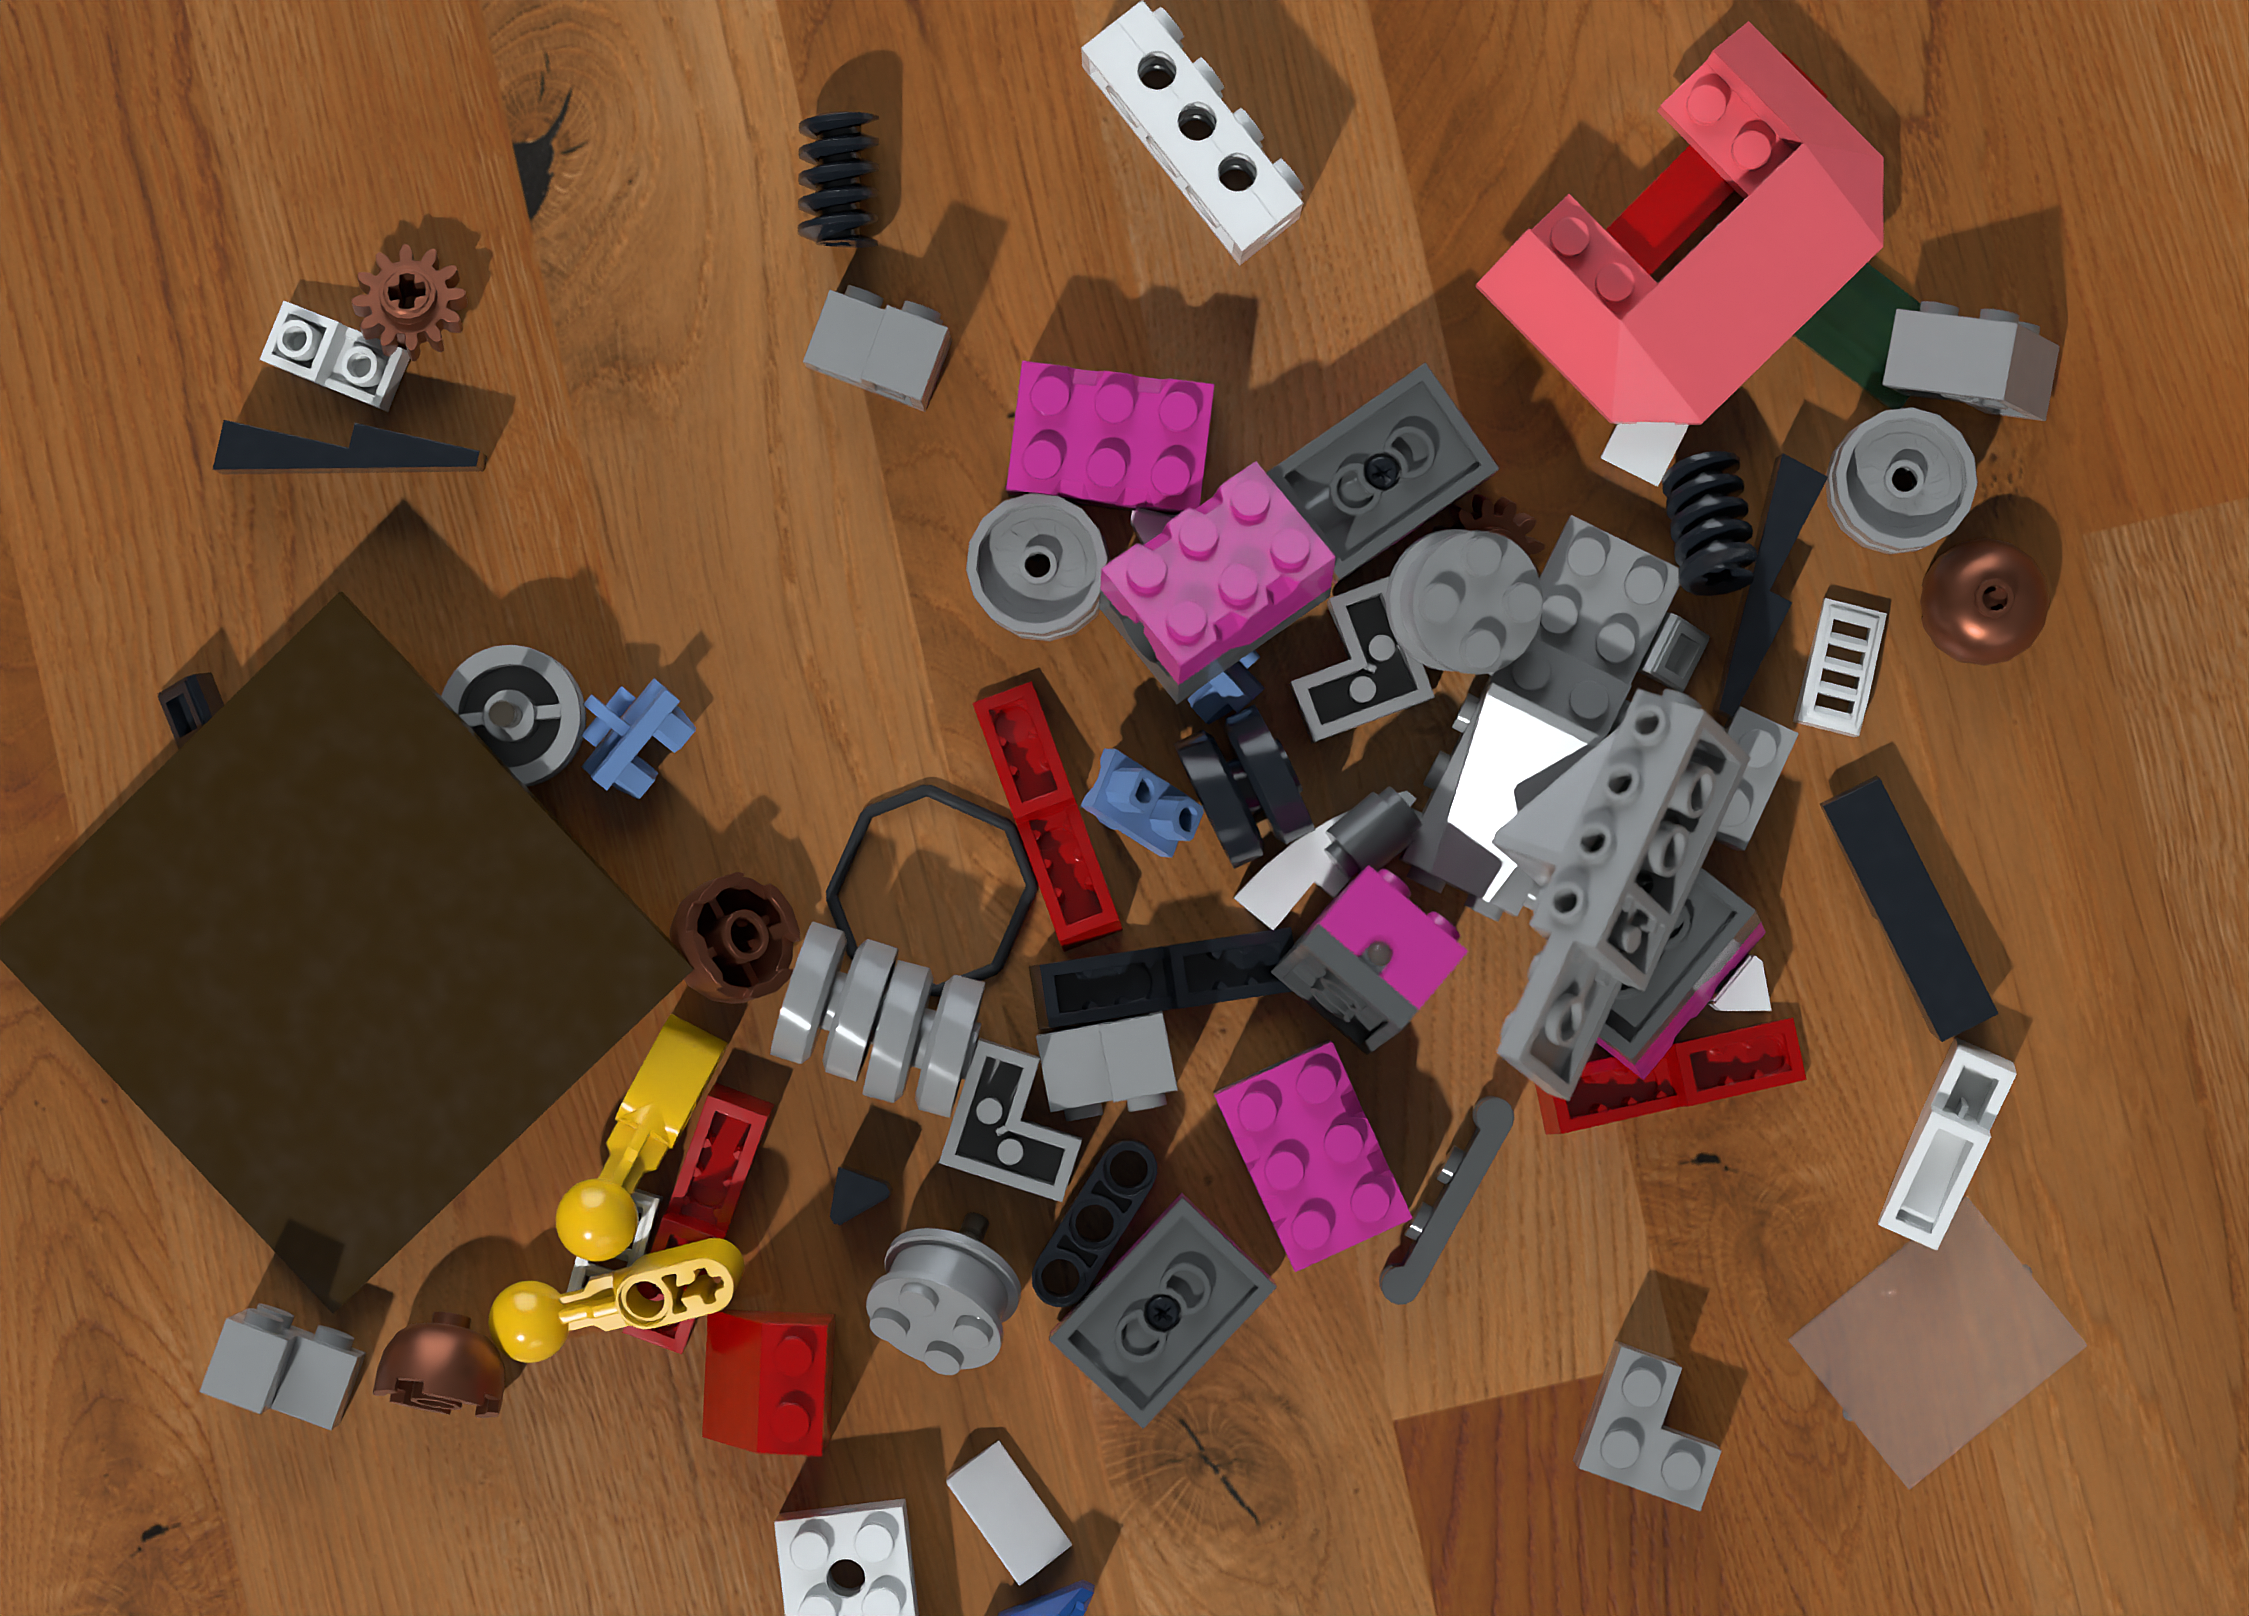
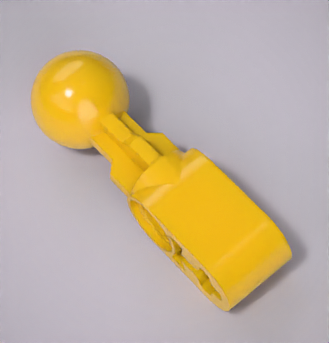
M670 1014L615 1117L617 1123L606 1141L610 1156L597 1179H588L577 1183L560 1200L556 1211V1229L561 1242L572 1254L588 1261H605L620 1255L629 1247L638 1229V1211L632 1195L643 1174L657 1170L668 1148H674L715 1073L728 1046V1042Z
M709 1238L643 1255L632 1266L592 1276L589 1278L585 1288L560 1294L550 1285L539 1281L517 1282L504 1289L494 1300L488 1321L490 1335L497 1348L507 1357L519 1362L534 1363L543 1361L557 1353L566 1342L569 1332L592 1325L604 1331L626 1326L652 1329L715 1313L727 1306L744 1274V1259L739 1249L731 1242L720 1238ZM706 1268L708 1274L698 1276L700 1270ZM720 1276L722 1280L720 1283H715L713 1277ZM640 1281L654 1283L663 1292L664 1299L660 1301L646 1299L639 1293L636 1283ZM689 1284L684 1292V1285Z

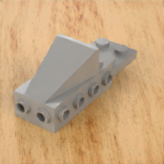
M1573 515L1569 516L1539 577L1543 594V607L1539 627L1533 640L1523 654L1511 664L1500 670L1487 673L1490 676L1479 698L1470 693L1467 694L1452 724V728L1460 731L1461 734L1450 755L1439 751L1426 776L1423 785L1433 789L1422 813L1412 808L1420 819L1422 826L1412 834L1414 841L1402 851L1398 859L1411 866L1406 877L1440 894L1447 883L1469 894L1464 906L1497 922L1503 912L1511 916H1518L1522 906L1531 910L1534 909L1536 897L1542 887L1491 843L1499 828L1601 743L1608 734H1611L1621 726L1632 703L1625 699L1632 686L1630 684L1680 585L1678 567Z
M1637 689L1621 726L1499 828L1491 842L1542 887L1534 903V916L1530 926L1547 940L1544 950L1539 952L1531 963L1528 974L1529 983L1517 1009L1510 1013L1504 1022L1501 1031V1044L1496 1053L1545 1092L1567 1101L1571 1098L1622 984L1645 991L1751 759L1724 731L1720 724L1715 722L1704 710L1700 709L1701 705L1696 700L1674 690L1665 689L1661 697ZM1654 882L1653 889L1649 894L1641 889L1646 883Z

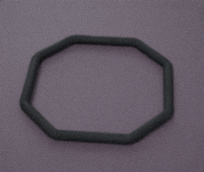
M920 785L867 806L857 819L826 890V902L837 929L845 932L847 955L853 961L858 946L838 894L871 819L914 801L929 797L1004 830L1025 882V889L992 963L960 976L983 981L997 975L1005 966L1038 889L1036 876L1016 825L1004 816L933 785ZM945 982L937 985L933 983L930 996H941Z

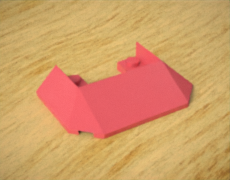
M1749 21L1716 47L1706 62L1670 95L1657 110L1744 199L1665 278L1657 283L1568 194L1532 230L1529 228L1475 286L1610 424L1667 422L1675 423V425H1701L1884 247V157Z

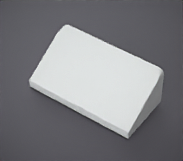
M999 1440L947 1476L946 1483L1019 1586L1072 1546L1067 1535Z

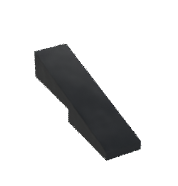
M224 420L212 470L223 475L484 471L487 456L478 450L354 423L350 445L347 448Z
M1783 453L1775 458L1754 542V547L1757 550V559L1748 567V570H1751L1755 577L1753 583L1744 587L1713 707V712L1726 719L1734 717L1792 602L1771 592L1770 589L1828 479V476Z
M1876 775L1820 803L1869 911L1878 920L1930 1033L1943 1042L1998 1015L1999 1013L1881 779Z
M1287 927L1275 929L1274 931L1267 930L1029 966L1038 1029L1292 992L1290 988L1271 973L1273 968L1294 945L1292 928Z

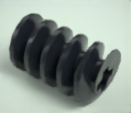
M829 112L804 119L799 123L800 134L817 140L800 147L798 153L799 159L816 166L798 174L800 185L816 191L798 199L799 210L816 217L798 225L799 236L814 241L817 245L842 248L878 246V240L860 234L861 227L878 222V215L861 209L860 202L877 197L879 192L878 189L861 183V176L879 171V164L861 157V151L879 145V138L861 132V125L877 121L879 116L863 112Z
M1710 451L1686 457L1669 468L1662 478V490L1668 498L1666 500V513L1672 521L1670 523V535L1676 543L1674 546V557L1680 566L1678 569L1679 584L1685 591L1694 595L1715 596L1728 594L1752 584L1755 577L1751 570L1745 569V567L1750 566L1756 561L1757 550L1753 545L1746 543L1752 538L1753 528L1747 521L1742 520L1748 515L1749 507L1744 499L1738 498L1744 492L1745 485L1743 479L1734 475L1740 469V458L1735 453Z

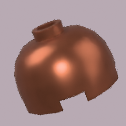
M1990 538L1961 542L1937 557L1923 577L1921 586L1923 589L1920 599L1923 628L1938 649L1958 662L1985 666L2010 661L2030 648L2045 626L2050 602L2046 579L2033 558L2009 542ZM1994 588V591L1987 594L1984 593L1985 590ZM1997 605L1999 610L1992 611L1991 607Z
M741 872L710 880L694 889L679 904L670 927V940L694 969L684 981L689 987L711 1001L731 1004L744 1003L775 993L792 977L794 969H789L793 959V943L800 940V930L792 906L777 887L771 883L763 886L752 878L743 877L745 873Z
M433 1312L432 1323L410 1324L397 1332L386 1346L377 1368L373 1395L386 1396L391 1393L389 1401L391 1403L450 1415L451 1410L461 1409L462 1404L476 1405L475 1416L477 1418L497 1417L500 1414L504 1392L505 1368L500 1351L485 1335L470 1330L471 1318L449 1312Z

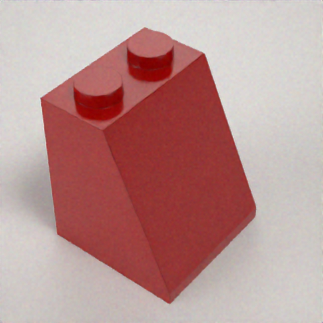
M722 1309L718 1312L707 1314L702 1437L756 1454L822 1456L830 1443L836 1314Z

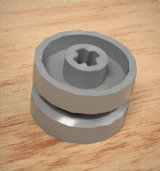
M1903 408L1883 411L1849 431L1832 452L1826 472L1828 479L1825 483L1828 507L1840 529L1864 548L1885 554H1897L1918 551L1951 534L1970 511L1977 487L1974 455L1960 431L1937 414L1916 408ZM1894 471L1898 475L1909 474L1912 479V486L1903 490L1904 492L1897 490L1892 483Z
M1029 493L1003 501L982 518L969 542L966 571L973 596L999 626L1023 639L1052 641L1076 634L1098 616L1100 612L1101 568L1112 560L1106 539L1083 509L1059 496ZM1043 554L1049 558L1050 570L1043 577H1033L1027 571V564L1030 559L1039 562L1040 555Z
M812 922L804 939L786 992L773 1037L770 1055L802 1064L812 1056L821 1030H827L830 1032L822 1059L825 1072L852 1081H858L870 1045H874L899 948L867 939L858 946L848 974L843 973L840 970L847 947L845 932Z
M898 960L878 1025L865 1078L863 1095L894 1103L904 1094L911 1068H919L921 1073L915 1095L918 1109L950 1118L961 1080H966L982 1024L977 1022L986 983L953 975L945 982L937 1011L928 1009L934 980L930 968Z

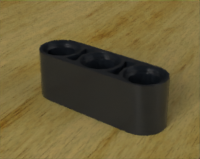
M1123 1138L1112 1143L1104 1151L1038 1256L1032 1271V1286L1036 1295L1044 1303L1054 1307H1068L1077 1303L1082 1298L1149 1193L1157 1176V1160L1152 1149L1144 1142L1134 1138ZM1124 1150H1133L1140 1153L1148 1165L1146 1176L1140 1183L1125 1186L1118 1183L1110 1172L1112 1159ZM1100 1205L1111 1213L1114 1225L1106 1237L1091 1240L1079 1232L1076 1226V1218L1084 1207ZM1056 1259H1065L1076 1266L1079 1272V1281L1072 1291L1058 1294L1050 1291L1045 1286L1042 1272L1049 1262Z

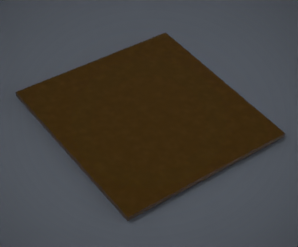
M339 592L0 925V960L333 1314L694 970L673 942L343 592Z

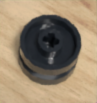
M1252 705L1225 718L1223 730L1235 755V758L1227 762L1214 737L1204 730H1200L1173 743L1195 793L1233 869L1263 856L1265 843L1253 818L1254 815L1260 812L1263 813L1275 838L1285 844L1315 831L1311 817L1300 795L1303 788L1279 739H1273L1256 705Z

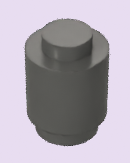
M1388 786L1379 795L1371 792L1326 830V834L1332 843L1324 851L1334 865L1348 879L1356 873L1360 874L1368 865L1378 872L1414 841L1412 834L1422 826V823L1407 802L1392 787Z

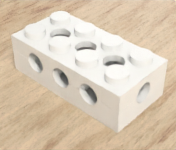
M1141 0L1081 48L1082 67L1240 266L1300 218L1303 202L1300 199L1302 194L1300 192L1304 190V186L1283 159L1280 158L1272 164L1261 150L1263 146L1260 142L1264 139V136L1250 116L1242 108H1239L1233 114L1221 100L1223 98L1221 90L1224 89V85L1207 62L1201 57L1194 63L1190 61L1182 50L1184 46L1180 40L1184 38V35L1170 15L1162 7H1159L1152 13L1145 2ZM1160 70L1170 75L1173 82L1164 89L1153 90L1146 87L1140 79L1147 72ZM1201 120L1212 128L1213 133L1204 140L1194 141L1185 137L1181 133L1180 128L1188 121ZM1229 170H1241L1251 177L1253 184L1244 191H1231L1223 186L1219 178Z
M905 1498L778 1514L774 1525L785 1616H919ZM842 1559L853 1560L862 1567L865 1581L855 1588L841 1587L832 1578L831 1565Z

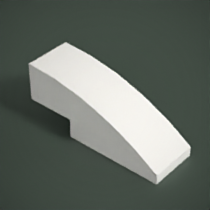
M1408 791L1398 793L1409 806L1416 800ZM1348 812L1326 821L1316 827L1315 831L1292 842L1266 863L1233 898L1273 931L1313 883L1318 885L1332 898H1335L1350 879L1334 865L1324 851L1332 843L1326 834V830Z
M1954 1038L1905 1149L1881 1211L1878 1225L1934 1250H1938L1991 1139L1990 1129L2017 1075L2014 1062L1962 1039Z

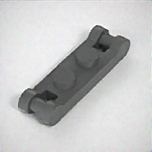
M1485 1096L1474 1105L1472 1117L1477 1128L1464 1151L1453 1146L1444 1160L1436 1179L1445 1185L1433 1206L1422 1202L1415 1212L1413 1219H1411L1404 1235L1413 1239V1242L1403 1260L1387 1265L1380 1273L1379 1287L1390 1302L1398 1305L1407 1304L1413 1301L1420 1292L1513 1125L1514 1111L1505 1100L1496 1096Z

